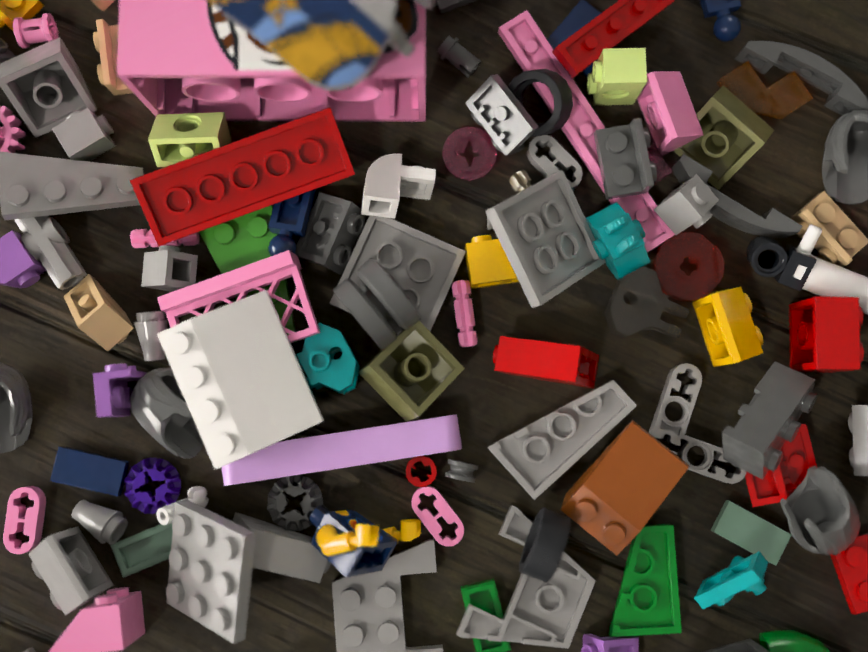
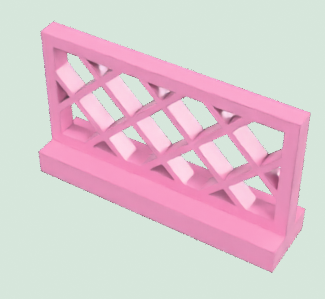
M290 250L157 297L160 309L166 312L171 328L180 324L178 317L189 313L199 316L202 314L198 312L200 309L205 308L203 314L212 311L217 303L223 301L228 304L233 303L229 299L238 296L236 301L246 298L248 292L254 290L264 291L265 289L262 287L271 284L268 290L271 299L274 298L288 305L281 322L285 332L290 334L287 335L290 343L320 333L300 272L302 267L299 258ZM293 277L296 290L290 302L274 294L280 281ZM299 298L303 308L296 305ZM294 308L305 313L309 328L298 332L285 328Z

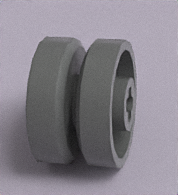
M370 258L357 269L358 277L368 289L365 293L362 292L354 281L349 279L342 281L333 289V292L383 351L397 340L396 332L386 321L389 316L401 329L409 330L421 320V317L410 303L408 295L389 273L386 274L375 260Z

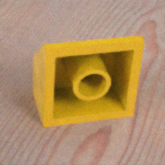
M741 286L716 292L692 302L713 367L738 363L763 353L761 347L764 343L760 329L754 326L750 314L752 312V303L749 296L743 293Z

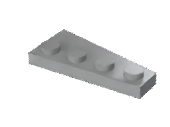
M0 152V206L2 217L5 221L140 205L130 180L144 175L143 168Z

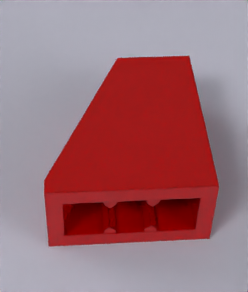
M500 336L499 344L494 348L493 363L495 364V371L594 389L599 355L582 346Z

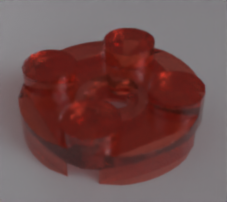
M683 232L674 235L657 249L653 260V275L660 291L665 296L684 302L696 301L709 295L716 288L717 284L720 283L724 274V259L719 248L716 245L713 246L710 241L705 239L707 237L695 232ZM684 258H689L690 264H696L697 268L691 272V276H687L684 271L680 270V265L684 263Z

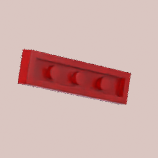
M618 0L556 46L552 53L573 79L591 66L594 61H597L603 49L616 47L669 7L675 0Z

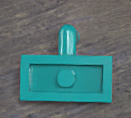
M760 551L745 559L742 556H735L729 567L702 581L694 599L702 609H705L714 604H717V606L726 604L736 593L744 589L746 592L752 591L756 596L762 594L767 589L763 583V576L768 566V561Z

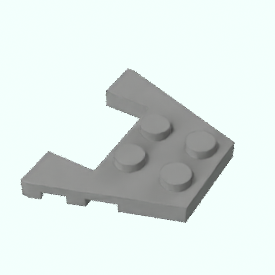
M511 505L498 535L524 546L533 523L517 507ZM564 552L556 572L548 583L523 573L521 574L502 619L468 604L456 635L461 638L517 642L569 649L596 581Z
M434 539L425 540L416 546L390 556L382 571L352 577L342 576L333 580L332 594L337 652H443V644L406 647L401 575L437 572Z

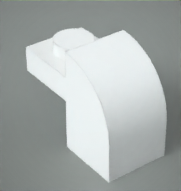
M399 153L388 154L378 158L371 164L366 174L361 215L395 219L400 196L430 200L435 184L436 169L417 165H402V154Z

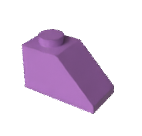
M13 230L0 238V285L26 288L35 284L40 279L39 275L45 272L46 269L41 261L36 260L26 249L21 240L22 234Z

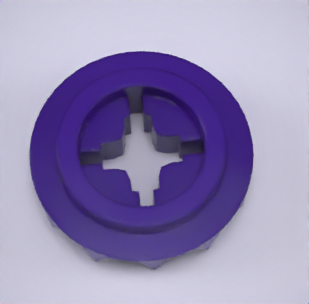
M161 458L143 459L131 467L128 476L124 479L126 483L124 495L128 497L133 508L142 511L144 514H155L159 508L176 502L181 491V479L178 471L170 462ZM149 476H151L153 481L159 480L160 482L165 480V484L155 489V496L152 495L151 491H140V488L148 483Z

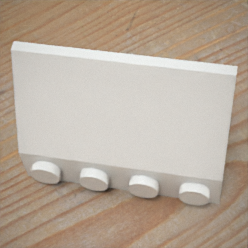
M268 290L188 319L157 334L215 469L324 421Z

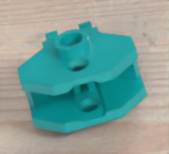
M617 202L586 218L595 238L592 241L594 250L601 260L605 259L607 267L617 280L650 263L644 246L643 238L646 236L642 225L637 219L632 220L629 213H626Z
M318 323L320 333L305 338L303 351L296 354L299 364L308 376L306 380L310 389L315 387L318 390L324 386L344 395L356 389L360 365L339 330ZM342 352V356L334 360L335 354Z

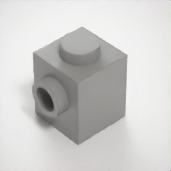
M89 108L72 112L67 116L66 121L52 128L66 154L72 160L89 162L116 146L110 137V134L114 133L107 119L103 115L98 117Z
M695 174L672 191L654 211L672 232L678 235L691 225L697 229L712 217L710 209L719 199L711 191L710 187Z
M165 245L159 246V251L144 252L141 287L176 291L195 284L198 255L182 253L179 247Z

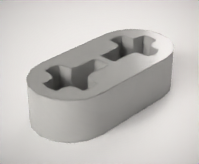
M543 135L533 138L527 151L530 163L544 178L560 171L556 165L565 172L569 169L572 170L574 174L571 179L574 182L569 180L568 182L571 189L574 190L582 180L583 175L579 163L553 137ZM537 145L541 148L546 145L550 147L548 155L553 162L545 155L540 158L536 156Z

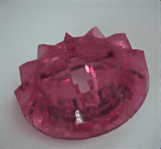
M463 127L451 133L443 146V160L446 169L455 178L465 179L469 182L474 179L483 178L493 169L497 156V151L492 144L490 135L476 127ZM468 142H471L473 152L479 153V156L473 158L471 167H468L466 158L459 155L466 151Z

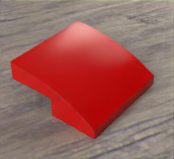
M801 423L800 429L792 442L785 441L780 450L784 452L783 458L774 472L768 470L762 480L746 471L745 478L753 507L779 503L782 498L786 500L804 481L808 469L813 466L817 468L806 423Z

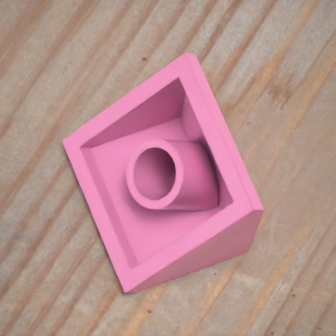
M653 71L647 73V83L637 100L657 155L660 157L704 134L681 72Z

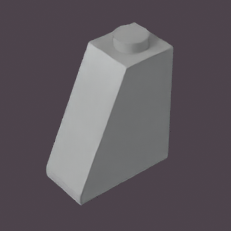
M235 512L232 522L256 533L253 568L317 583L321 582L323 573L328 571L331 562L312 545L311 536L292 530H285L280 526Z

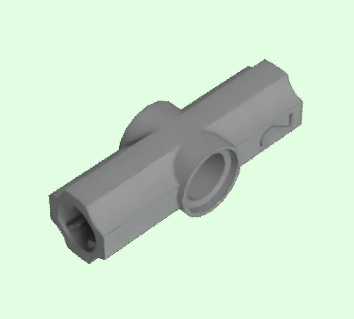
M40 216L14 219L23 233L21 240L24 246L36 260L41 261L58 289L64 290L74 287L83 280L87 273L69 247L70 239L54 218Z

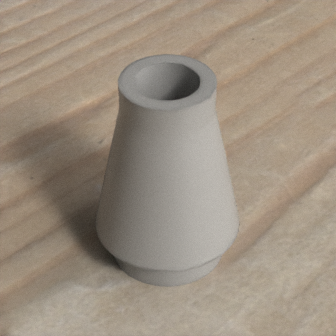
M148 311L136 313L137 321L133 323L143 351L144 361L165 359V352L157 336L158 333L168 329V319H165V312Z
M85 499L77 503L71 515L73 519L77 520L102 544L106 542L111 545L115 544L124 534L128 524L127 519L123 518L122 512L90 503Z

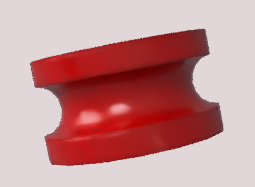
M425 455L417 456L408 462L406 477L412 485L426 487L435 480L437 474L436 465L430 457ZM422 461L424 466L430 465L431 474L427 473L429 478L421 481L419 476H412L411 468L416 469L414 463Z

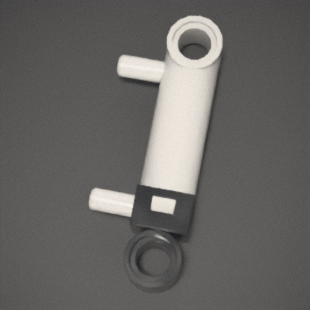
M809 225L798 247L787 243L783 249L775 239L768 236L757 237L747 246V260L757 274L764 277H774L780 284L798 291L804 289L823 297H859V306L862 308L863 313L868 315V277L811 254L822 233L821 228ZM768 249L774 250V257L771 261L767 263L758 262L761 252Z

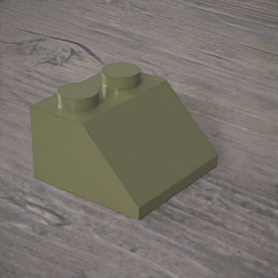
M723 85L696 114L704 135L673 151L680 157L685 154L713 171L708 182L719 190L766 143L774 129Z
M420 321L409 330L403 329L396 336L397 340L385 350H380L358 372L405 422L418 418L465 369Z

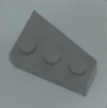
M775 361L755 387V395L749 405L743 403L738 410L741 418L735 428L727 425L723 430V459L762 480L768 470L774 472L783 458L784 452L780 450L785 441L792 442L800 429L801 423L797 422L803 412L809 414L817 400L818 395L814 393L815 379Z

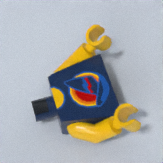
M324 505L316 507L309 517L310 523L317 527L311 539L312 545L345 577L382 571L399 540L412 541L421 534V521L419 519L400 520V530H397L395 527L381 529L356 511H330Z

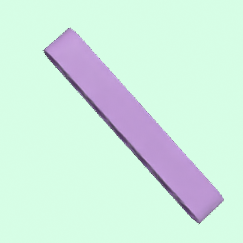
M456 414L279 441L222 466L224 486L460 450L462 449L458 417Z

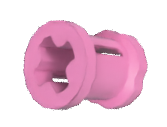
M50 13L43 14L42 18L24 20L22 17H16L13 20L15 38L21 48H29L31 44L50 42L59 38L57 25Z

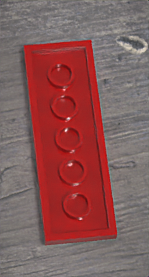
M331 107L131 179L130 183L159 247L355 175V171Z

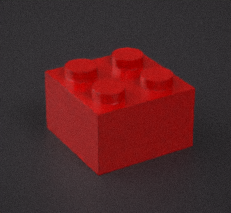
M815 296L789 304L791 369L798 372L818 373L860 370V363L864 358V347L860 342L863 311L859 306V297Z

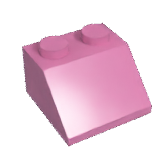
M120 587L107 590L105 595L94 597L95 602L78 613L49 652H112L124 650L145 634L141 591L129 592V587Z

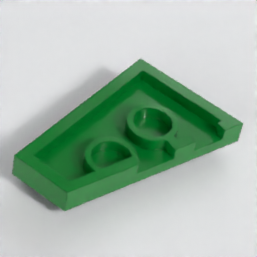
M645 525L632 540L609 630L610 637L682 633L674 525Z

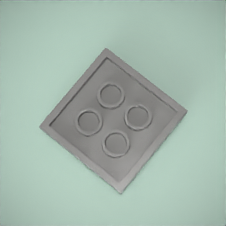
M563 170L553 173L485 211L532 308L543 305L606 263L605 259L601 260L594 250L592 241L595 238Z
M369 216L338 285L345 279L354 281L362 292L365 293L368 289L358 277L357 269L370 258L374 259L386 274L389 273L405 291L410 303L421 317L420 322L431 332L466 251L391 218ZM334 293L329 304L352 314ZM390 316L386 319L397 335L403 330Z
M189 500L175 502L166 603L233 644L245 640L256 533Z

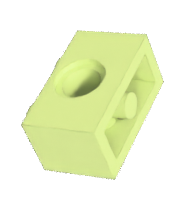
M609 48L602 50L598 61L593 62L592 73H589L587 77L588 94H593V106L633 105L647 83L646 48Z
M224 112L156 115L148 141L157 167H167L231 143V136Z

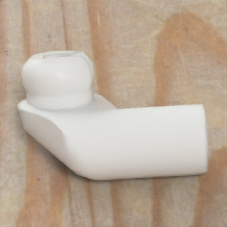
M202 486L191 487L187 492L188 497L182 499L189 500L203 508L206 507L209 501L206 497L207 490ZM175 502L157 510L156 515L160 524L167 525L172 523Z

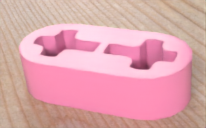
M20 487L14 490L9 497L3 543L11 553L24 554L32 551L40 544L46 496L39 487ZM28 496L30 500H34V506L26 510V505L21 504V498ZM23 531L24 535L29 536V541L22 543L20 539H16V533Z
M426 486L418 488L411 500L415 514L439 544L446 547L458 544L464 535V526L459 516L435 487ZM422 493L426 496L434 494L436 499L433 501V504L438 513L433 515L427 507L421 510L418 507L421 502L419 495ZM442 516L448 524L455 522L458 525L454 529L455 537L451 539L449 535L442 537L439 534L442 531V526L437 520L439 517Z

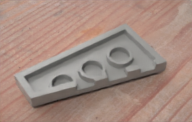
M611 380L487 446V448L535 500L637 405L614 380Z

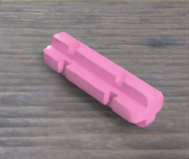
M147 229L131 231L130 238L133 248H146L149 245L151 248L158 247L151 229L149 231ZM199 232L164 245L179 246L181 243L184 246L196 245L200 240Z
M468 280L452 282V294L456 298L454 310L457 329H460V333H458L460 347H472L478 341L477 333L473 330L475 318L472 299L469 298V295H471L470 282Z

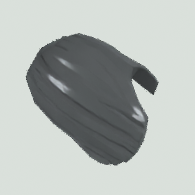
M855 110L842 115L836 120L828 133L823 152L822 177L827 194L835 198L837 202L857 205L868 200V110Z
M0 362V453L14 451L28 440L33 418V408L28 383L23 374L18 369Z
M157 368L146 373L137 381L130 395L132 413L139 424L168 451L183 459L195 457L201 451L204 442L172 368Z
M815 466L810 467L804 481L786 500L782 498L780 501L782 510L787 517L792 537L802 548L812 553L825 554L827 556L837 555L845 551L859 535L860 516L853 499L836 475L822 466L818 468Z

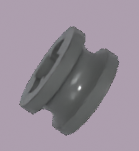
M448 459L450 470L445 472V477L475 483L476 478L473 477V472L478 470L479 465Z

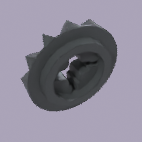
M303 475L283 477L274 484L268 493L267 510L273 522L285 530L301 531L313 525L309 521L311 513L316 507L323 505V496L320 488L312 479ZM285 491L293 497L302 495L304 492L306 493L300 503L305 515L297 509L284 512L289 504L287 495L284 493Z

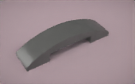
M748 41L735 58V60L763 75L774 65L829 94L824 106L840 115H845L855 110H868V100L859 87L835 65L808 50L774 41Z
M685 154L672 166V170L681 185L695 174L706 184L713 171ZM708 185L719 199L710 209L712 216L733 228L757 236L788 238L800 232L803 227L774 208L759 216Z

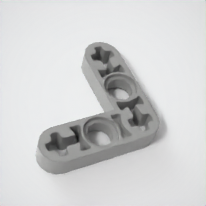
M684 363L674 366L668 373L648 433L656 439H663L664 435H666V441L676 446H680V440H683L684 443L680 447L679 453L672 452L676 455L678 454V457L689 465L687 470L724 483L734 484L740 482L746 475L745 470L735 466V473H728L727 477H725L726 471L724 469L711 465L713 459L720 462H728L723 459V448L685 435L702 385V375L700 370L692 364ZM686 370L689 371L688 377L693 379L692 384L685 385L681 393L682 395H688V399L670 396L671 390L679 392L681 387V381L677 379V374L685 373ZM670 402H677L682 407L683 414L678 421H670L665 415V408ZM693 446H699L705 454L703 462L697 466L691 465L687 459V452Z

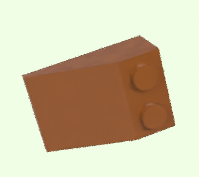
M632 420L567 491L561 511L615 555H618L643 529L687 471L689 465Z

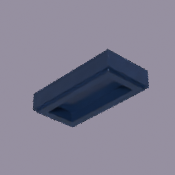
M61 446L58 447L50 481L113 496H121L130 461Z

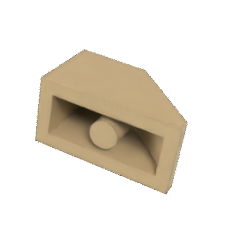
M90 274L64 296L77 327L106 351H109L116 344L123 342L134 328L124 310Z

